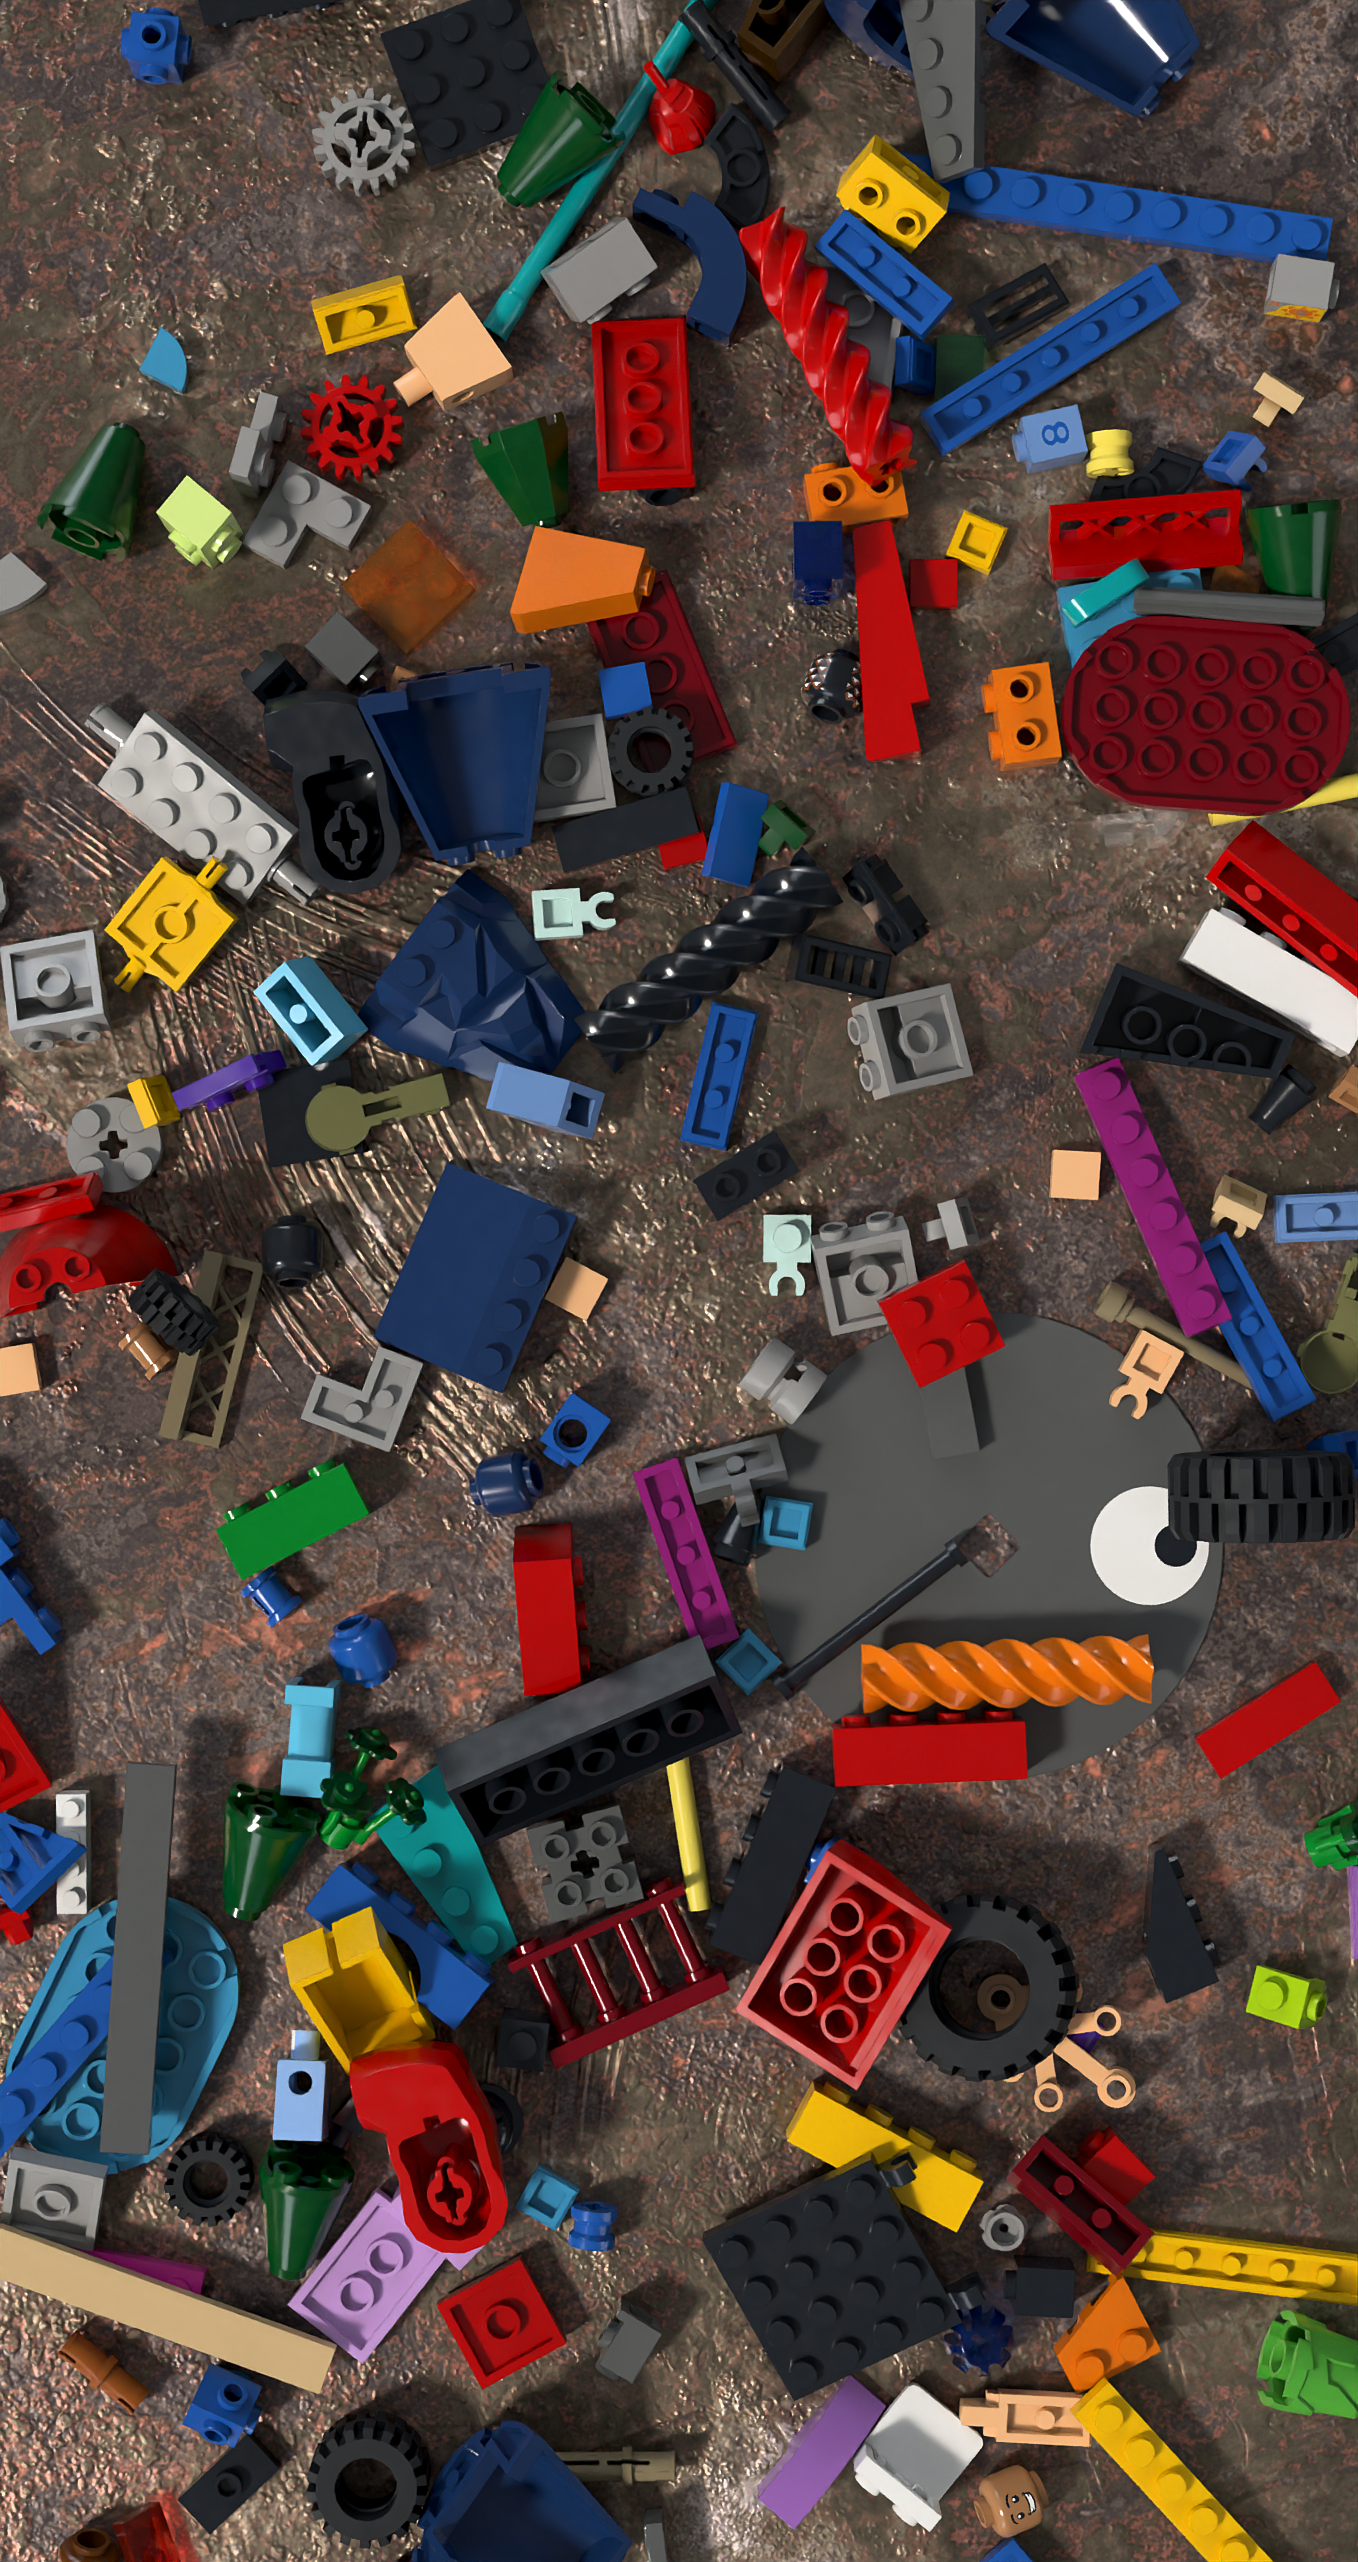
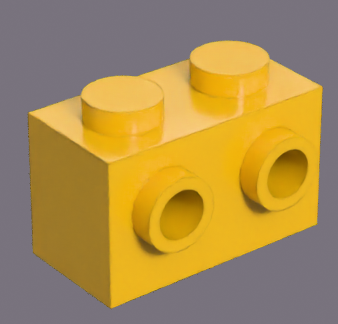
M875 134L841 176L836 196L840 198V203L844 209L856 218L864 217L877 227L879 235L885 242L896 248L901 246L911 254L947 212L950 192L939 183L934 182V179Z

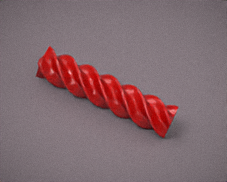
M780 207L765 220L744 227L739 231V241L744 252L746 267L755 280L760 283L766 305L774 317L781 323L783 335L790 350L802 362L805 378L811 390L823 402L825 415L832 430L844 442L846 455L853 470L871 487L877 486L893 473L914 466L918 462L909 456L914 439L913 431L905 423L889 417L892 391L887 385L868 378L871 361L870 350L867 346L847 338L850 320L848 309L841 304L826 299L829 273L826 268L805 259L808 234L800 226L785 222V207Z

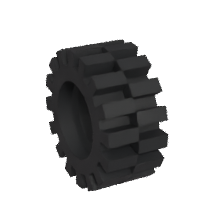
M155 1268L128 1297V1302L133 1306L134 1312L141 1315L140 1319L145 1324H149L155 1334H160L166 1343L170 1346L173 1344L181 1353L185 1352L188 1356H194L220 1327L216 1316L211 1314L212 1311L208 1306L201 1303L202 1300L197 1295L194 1296L186 1285H181L174 1276H169L165 1271Z
M210 2132L206 2137H203L202 2133L195 2135L191 2141L188 2142L186 2140L179 2147L166 2169L164 2177H167V2180L164 2184L165 2194L169 2193L170 2195L168 2203L172 2209L176 2206L180 2210L177 2216L185 2220L187 2216L194 2219L192 2225L200 2226L202 2222H208V2227L217 2226L221 2220H224V2223L228 2222L236 2212L239 2213L251 2192V2187L254 2183V2173L251 2172L253 2167L251 2157L246 2158L244 2155L246 2152L245 2147L242 2144L238 2147L232 2143L234 2138L226 2135L225 2139L218 2137L219 2132ZM203 2162H214L220 2165L227 2175L226 2189L221 2194L212 2197L198 2193L193 2187L191 2180L192 2171L197 2165Z

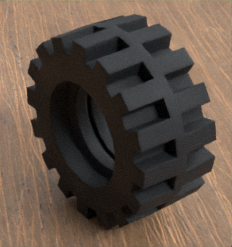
M645 707L637 712L634 710L616 724L609 739L608 760L616 780L620 785L622 784L629 792L641 794L642 797H650L677 789L683 780L687 778L693 763L694 749L690 732L683 725L681 719L676 715L669 714L668 710L661 708L654 710L651 707ZM643 734H658L664 737L670 744L671 758L668 764L659 771H643L637 768L631 759V746Z

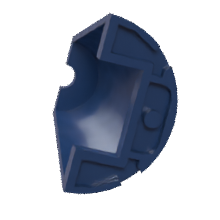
M996 0L991 7L995 15L992 18L987 15L986 25L980 26V29L988 37L1133 117L1139 115L1142 119L1149 115L1163 99L1158 93L1163 83L1168 78L1175 83L1190 70L1195 63L1191 55L1201 45L1179 0Z
M513 662L443 670L398 680L397 689L394 691L386 692L385 686H378L365 691L357 697L359 708L435 861L447 859L448 865H462L475 861V852L493 850L495 858H506L523 853L522 847L531 846L551 682L548 664L527 662L524 663L525 670L514 671Z
M509 2420L501 2421L500 2428L494 2431L483 2428L459 2447L443 2467L425 2500V2505L418 2520L417 2526L424 2529L421 2549L416 2548L413 2550L412 2562H622L633 2542L538 2432L523 2423Z

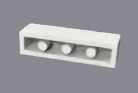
M1221 907L1219 912L1210 909L1204 914L1178 959V964L1335 1055L1343 1057L1351 1052L1358 1040V998L1332 977L1328 976L1305 956L1299 959L1285 951L1287 944L1280 938L1265 931H1262L1259 936L1243 927L1246 920L1237 913Z

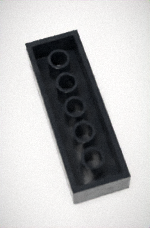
M697 1635L475 1733L457 1739L452 1743L435 1749L434 1752L447 1793L480 1848L740 1735L743 1732L700 1635Z

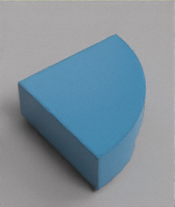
M160 328L139 370L143 375L184 395L189 380L185 354L178 341L168 331Z

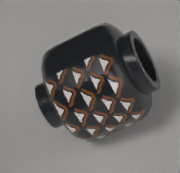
M836 649L832 653L819 654L812 660L801 688V698L811 716L825 723L838 724L843 720L854 717L858 713L862 704L861 666L859 658L854 653L843 649Z

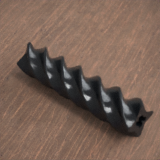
M802 847L794 855L788 867L772 870L756 883L750 895L736 898L727 903L718 912L712 924L700 926L688 932L680 940L674 953L661 955L649 961L641 970L636 982L625 983L612 989L604 997L598 1011L582 1013L573 1019L594 1049L615 1074L623 1066L629 1052H638L653 1046L663 1034L666 1024L682 1022L692 1017L698 1011L704 995L717 994L729 989L736 982L743 966L757 965L768 960L774 954L781 937L796 936L805 932L815 920L819 908L836 907L844 902L833 887L824 869Z

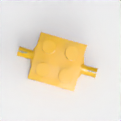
M212 856L196 877L186 873L169 857H161L104 929L123 946L127 956L131 959L114 979L117 985L123 984L120 987L121 989L131 992L134 985L146 972L158 976L175 992L181 991L238 921L239 918L218 901L215 893L211 890L225 871L229 869L225 863L220 864V859Z

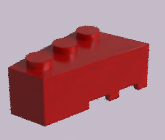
M572 1523L515 1527L513 1570L524 1696L566 1693L582 1686V1674H591L589 1645L580 1646L579 1630H587V1614L585 1601H577L576 1586L584 1585L582 1557H574Z

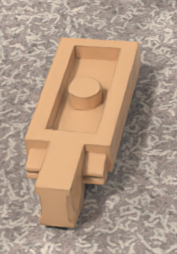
M997 2388V2390H986L985 2399L960 2398L959 2419L961 2425L982 2426L984 2436L995 2437L996 2442L1084 2447L1092 2445V2435L1070 2411L1086 2393L1077 2395L1076 2392Z

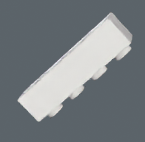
M62 1790L56 1794V1834L76 1840L83 1844L87 1851L57 1879V1914H87L92 1909L91 1790Z

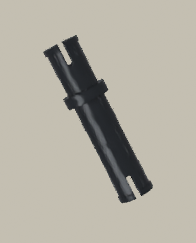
M696 0L678 17V20L684 24L704 49L705 53L702 56L708 63L713 61L740 97L744 99L764 124L768 133H770L792 111L785 106L761 73L758 72L734 42L737 36L733 31L726 32L703 3L704 1Z

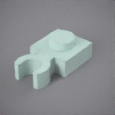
M580 888L538 890L531 893L535 941L582 938V924H590L593 928L603 931L612 929L616 925L615 919H601L596 914V907L599 904L613 903L614 895L612 893H597L589 901H580Z
M763 1215V1262L777 1263V1271L772 1274L769 1280L771 1296L778 1295V1282L783 1277H790L795 1281L796 1296H802L804 1293L805 1281L801 1273L797 1271V1263H811V1215Z

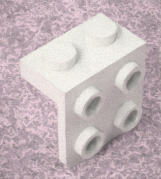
M912 2382L905 2386L854 2453V2471L857 2472L855 2478L872 2495L877 2496L881 2492L895 2503L892 2506L893 2510L906 2523L911 2526L919 2523L930 2532L942 2518L939 2500L983 2446V2440L980 2433L974 2428L961 2425L958 2415L921 2385Z

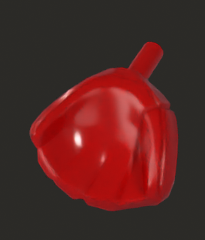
M647 62L643 69L657 88L649 108V122L658 146L669 155L694 150L702 144L715 125L716 114L714 112L715 102L713 98L704 90L686 81L676 78L666 81L654 62Z

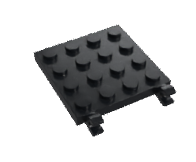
M909 2150L902 2151L878 2164L873 2153L870 2152L713 2227L703 2234L702 2241L794 2401L963 2323L961 2309H972L986 2301L982 2293L986 2290V2286L977 2271L962 2277L950 2285L945 2283L892 2187L904 2186L917 2178L913 2170L917 2169L918 2166Z

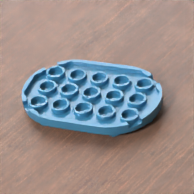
M168 1897L165 1947L175 1957L164 1968L162 1977L151 2150L149 2155L100 2152L108 2035L22 2133L37 2151L107 2165V2175L150 2162L164 2152L180 2134L231 2033L237 2018L241 1997L239 1968L233 1950L217 1925L201 1911L178 1899ZM117 1899L92 1910L71 1929L62 1941L14 2039L7 2060L6 2078L114 1954Z

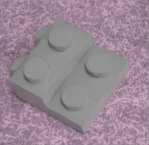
M94 930L0 947L9 1031L18 1048L25 1046L26 1050L31 1052H44L54 1046V1041L72 1038L77 1043H92L101 1037L100 1032L112 1030L107 988L102 980L98 940Z
M950 983L868 1001L851 1008L853 1017L848 1019V1034L853 1044L861 1046L865 1063L860 1065V1081L866 1091H872L874 1101L974 1075Z
M880 1211L867 1216L866 1224L848 1228L847 1223L841 1221L822 1225L819 1228L820 1234L810 1236L831 1336L887 1324L877 1300L918 1281L909 1229L903 1216L894 1217V1213L890 1211Z

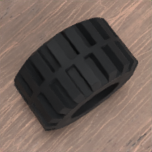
M366 2410L359 2411L356 2420L351 2421L349 2415L341 2418L336 2429L330 2427L324 2433L322 2442L318 2443L307 2477L309 2484L306 2493L308 2502L314 2503L311 2513L316 2521L322 2518L325 2520L322 2530L329 2536L335 2531L341 2533L339 2542L349 2546L351 2538L360 2540L359 2548L370 2549L372 2540L378 2539L379 2545L382 2547L391 2543L393 2534H396L400 2539L408 2533L410 2523L415 2524L421 2515L422 2506L425 2505L431 2477V2466H428L429 2453L427 2447H420L421 2436L415 2429L410 2433L405 2430L407 2422L402 2418L398 2417L395 2424L387 2421L388 2412L378 2411L377 2418H369V2411ZM362 2458L375 2459L384 2463L393 2472L397 2481V2487L390 2494L382 2498H362L349 2490L343 2480L341 2471L354 2460Z

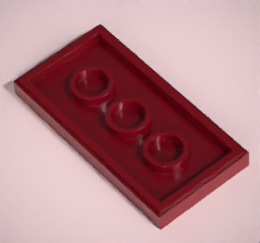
M667 569L655 573L652 592L649 597L643 596L638 612L585 622L604 669L640 662L645 663L653 709L659 710L661 708L668 710L669 714L680 718L683 725L690 732L694 749L692 765L738 747ZM647 733L634 741L646 772L659 771L668 764L671 758V748L664 737L655 733Z

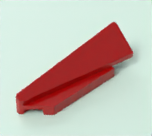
M885 520L856 527L853 530L865 753L867 760L871 762L921 757V748L912 710L930 707L928 689L891 520Z

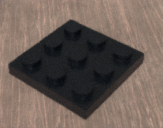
M469 0L380 34L431 172L514 142L549 79L519 0Z

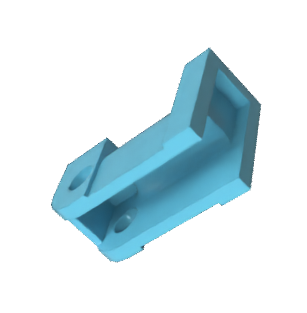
M294 1677L286 1684L284 1704L291 1705L288 1754L283 1758L280 1795L321 1798L324 1793L320 1789L321 1781L325 1778H332L335 1773V1731L337 1705L341 1697L342 1680H331L326 1687L303 1685L304 1677Z

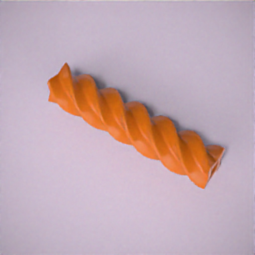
M1148 1634L1137 1636L1126 1642L1112 1636L1091 1637L1080 1643L1065 1638L1051 1637L1042 1639L1032 1645L1015 1639H1002L993 1641L984 1647L968 1641H952L935 1649L925 1644L907 1642L887 1651L872 1644H861V1686L864 1713L875 1712L888 1703L903 1711H921L930 1707L936 1701L943 1706L955 1710L970 1709L983 1700L997 1707L1009 1709L1018 1707L1031 1698L1046 1706L1059 1707L1073 1702L1079 1696L1094 1704L1109 1705L1121 1700L1128 1694L1141 1702L1152 1704L1154 1663L1150 1654Z

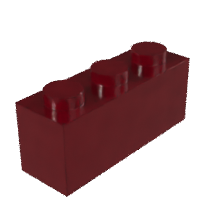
M1043 2134L1006 2178L1009 2183L1116 2277L1127 2268L1154 2235V2232Z

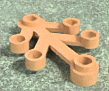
M1002 1973L991 1975L982 1982L977 1994L978 2006L987 2018L995 2021L996 2032L1012 2025L1023 2013L1029 1997V1985H1021L1013 1976ZM1080 1981V1988L1077 1989L1078 1992L1076 1994V2002L1080 2001L1083 1993V1987ZM995 1991H1006L1010 1996V2003L1005 2007L996 2006L992 2001V1995ZM1102 2005L1091 2012L1076 2013L1075 2017L1070 2021L1067 2035L1093 2031L1103 2036L1114 2035L1120 2029L1121 2015L1111 2005ZM1110 2012L1115 2016L1116 2023L1112 2028L1104 2029L1098 2024L1097 2018L1101 2013ZM1067 2036L1053 2050L1098 2086V2095L1106 2105L1120 2108L1128 2105L1133 2100L1136 2092V2083L1133 2075L1127 2069L1120 2066L1105 2067ZM1053 2051L1051 2055L1035 2066L1038 2086L1035 2090L1034 2100L1037 2107L1044 2112H1054L1063 2103V2090L1056 2080ZM1024 2073L1012 2076L1011 2078L1005 2079L1004 2081L1015 2082L1019 2080ZM1113 2080L1123 2082L1126 2087L1125 2093L1120 2097H1114L1107 2091L1108 2084ZM1046 2088L1054 2089L1058 2094V2100L1051 2105L1043 2103L1040 2099L1042 2090Z

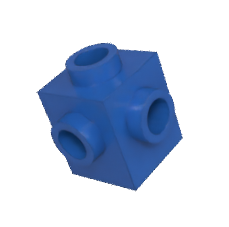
M148 8L146 13L132 11L130 28H123L121 34V56L127 59L135 79L151 84H165L166 82L182 84L184 64L189 65L191 60L192 37L185 33L180 17L174 16L172 12L161 8Z
M210 2363L182 2425L200 2432L204 2439L213 2444H226L235 2448L242 2431L251 2435L263 2407L256 2405L255 2402L262 2386L252 2382L249 2376L240 2371H228Z

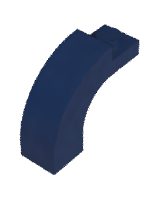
M824 0L832 19L862 51L887 70L892 65L914 80L898 0Z
M640 188L632 205L633 220L680 241L691 250L699 262L702 280L686 314L687 328L730 347L742 319L747 286L745 256L735 230L717 207L691 191L683 208L678 205L679 201L674 196L665 191L654 189L651 193Z

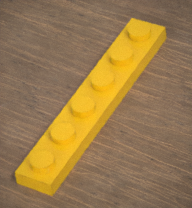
M1105 2377L1070 2409L1074 2417L1208 2562H1274Z

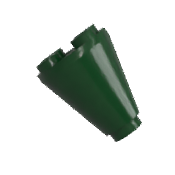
M235 1782L232 1784L225 1802L222 1897L225 1901V1912L240 1920H258L261 1913L268 1909L314 1837L319 1825L320 1815L306 1803L300 1801V1796L280 1795L281 1784L276 1785L274 1790L258 1788L246 1782Z
M271 2140L269 2150L262 2155L259 2179L266 2258L269 2262V2271L278 2278L299 2280L306 2276L307 2270L313 2266L352 2190L355 2170L351 2163L344 2158L345 2149H341L331 2142H323L318 2144V2146L297 2144L293 2140Z

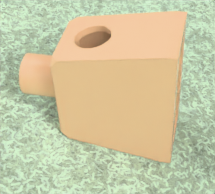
M459 292L405 344L406 355L414 369L393 382V385L408 407L431 392L442 409L447 411L503 386L514 378L512 366Z

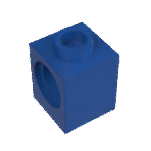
M572 1392L540 1438V1441L547 1445L543 1453L564 1468H567L570 1462L579 1467L612 1418L575 1392ZM570 1419L579 1420L587 1429L585 1442L576 1447L566 1445L560 1437L561 1425Z

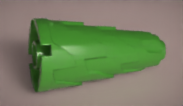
M1290 2310L1280 2312L1279 2314L1282 2315V2318L1287 2321L1285 2324L1272 2321L1260 2351L1256 2378L1268 2381V2391L1257 2389L1260 2401L1263 2405L1273 2409L1312 2416V2413L1351 2419L1358 2418V2341L1326 2329V2324L1309 2318L1305 2314Z

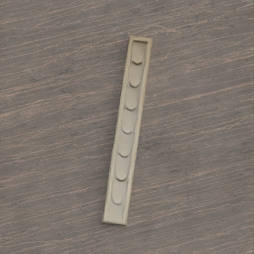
M0 2223L1 2280L320 2394L337 2344Z

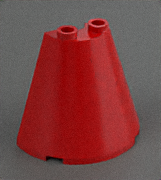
M97 1204L94 1211L23 1227L11 1239L0 1257V1319L40 1310V1302L45 1301L46 1291L54 1283H64L70 1287L72 1293H79L99 1287L130 1283V1287L139 1286L155 1268L165 1271L169 1276L177 1277L179 1273L167 1246L147 1224L126 1211Z

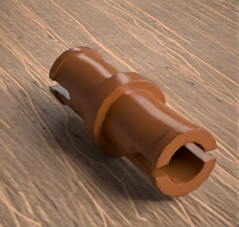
M76 2330L57 2356L62 2357L91 2381L88 2386L94 2391L100 2388L126 2409L127 2413L132 2415L151 2389L145 2387L117 2363L120 2359L114 2354L108 2357L82 2336L81 2332Z

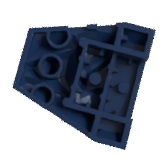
M467 869L454 882L445 896H441L379 977L375 984L376 988L365 1001L357 1015L368 1028L367 1031L391 1049L435 1062V1064L447 1068H454L493 1083L499 1062L552 1075L583 1033L573 1018L586 1012L546 957L533 935L530 934L508 899Z

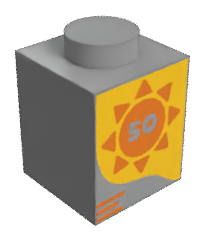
M1278 254L1270 268L1263 314L1319 323L1327 309H1334L1337 302L1340 280L1332 279L1335 263Z

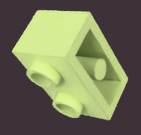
M189 476L183 479L156 512L170 533L168 538L176 545L175 549L195 566L201 561L205 562L212 569L220 561L225 564L233 558L242 544L239 538L243 532L232 512Z

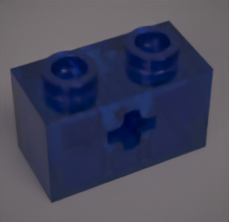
M842 521L793 522L790 542L792 599H802V604L807 606L828 605L831 603L830 598H839L843 581Z

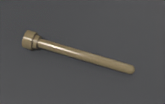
M1111 1280L1105 1287L1096 1303L1093 1314L1110 1323L1113 1320L1119 1323L1126 1320L1252 1389L1237 1359L1195 1336L1186 1339L1182 1329L1134 1304L1135 1298L1128 1295L1129 1289Z

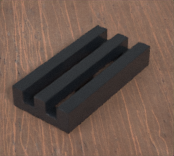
M1046 263L970 303L963 312L968 319L972 318L976 323L973 328L978 335H983L985 338L983 344L989 352L1065 310L1069 305V301ZM1040 280L1043 281L1044 287L997 313L986 317L983 312ZM1050 296L1054 299V301L997 332L993 328Z

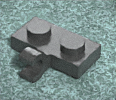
M776 1434L684 1457L696 1505L734 1496L742 1527L760 1523L752 1490L789 1481Z

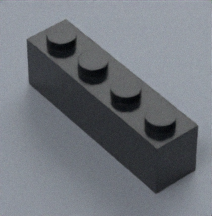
M784 1761L781 1762L778 1771L769 1769L759 1793L760 1796L766 1798L759 1816L754 1813L750 1814L741 1836V1840L748 1842L740 1860L733 1857L725 1873L722 1884L729 1886L724 1901L722 1904L714 1901L707 1916L704 1928L711 1930L709 1934L710 1945L761 1966L769 1952L835 1794L836 1787L834 1782Z

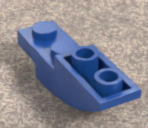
M2 1518L0 1520V1627L14 1619L38 1653L42 1655L64 1640L58 1632L62 1629V1625L49 1607L45 1605L40 1608L33 1599L30 1592L34 1588L27 1576L18 1567L12 1570L8 1565L10 1561L22 1553L16 1544L21 1538L12 1524L6 1518Z

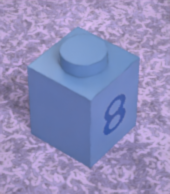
M1077 404L1021 417L1017 427L1018 433L1012 434L1015 458L1017 462H1025L1028 475L1081 463L1088 452Z

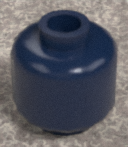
M510 1451L482 1459L476 1467L475 1478L470 1479L469 1487L471 1497L477 1506L482 1505L485 1511L492 1517L502 1518L531 1510L536 1505L538 1496L543 1494L544 1482L540 1467L535 1459H528L520 1451Z

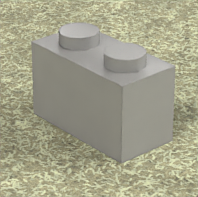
M616 216L541 270L540 273L572 321L582 323L586 320L588 324H592L612 310L610 302L623 292H625L626 296H631L644 288L651 281L648 274L658 268L629 220Z

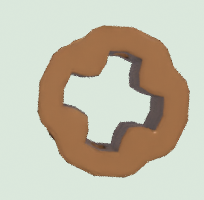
M141 1322L119 1342L118 1346L122 1350L128 1349L147 1370L145 1373L147 1378L152 1380L178 1358L180 1351L176 1348H171L160 1334L157 1335L152 1331L153 1328L149 1324Z

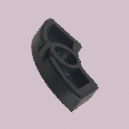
M731 102L704 139L703 146L716 159L722 175V188L714 206L723 213L731 225L741 230L744 227L762 221L769 198L770 173L766 149L757 129L742 110Z
M1157 447L1149 463L1134 474L1119 478L1097 476L1088 502L1185 494L1196 478L1203 462ZM1129 516L1116 517L1109 524L1112 526L1125 525L1132 518Z

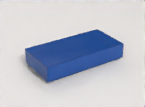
M731 782L721 783L701 876L739 887L750 886L758 849L757 843L760 840L764 822L760 817L766 811L769 794Z

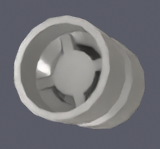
M773 1336L743 1376L738 1386L758 1401L766 1398L771 1401L770 1409L792 1425L813 1399L828 1376L807 1360L800 1363L796 1362L795 1351Z

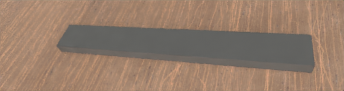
M129 1761L126 1768L100 2152L149 2155L151 2150L177 1764Z

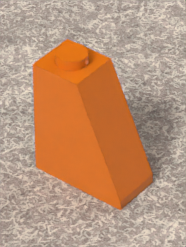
M535 526L510 610L515 629L518 633L529 634L638 612L643 596L649 597L652 592L655 568L650 567L646 548Z

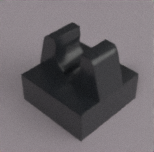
M276 649L273 652L263 650L259 655L264 661L252 673L247 668L241 672L244 680L242 683L264 708L268 699L299 692L308 684Z

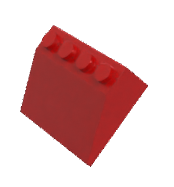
M841 1838L826 1851L735 2011L855 2090H858L954 1927L881 1863Z

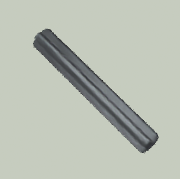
M1140 586L1135 590L1133 609L1135 614L1147 616H1172L1319 627L1324 622L1325 600L1314 597Z

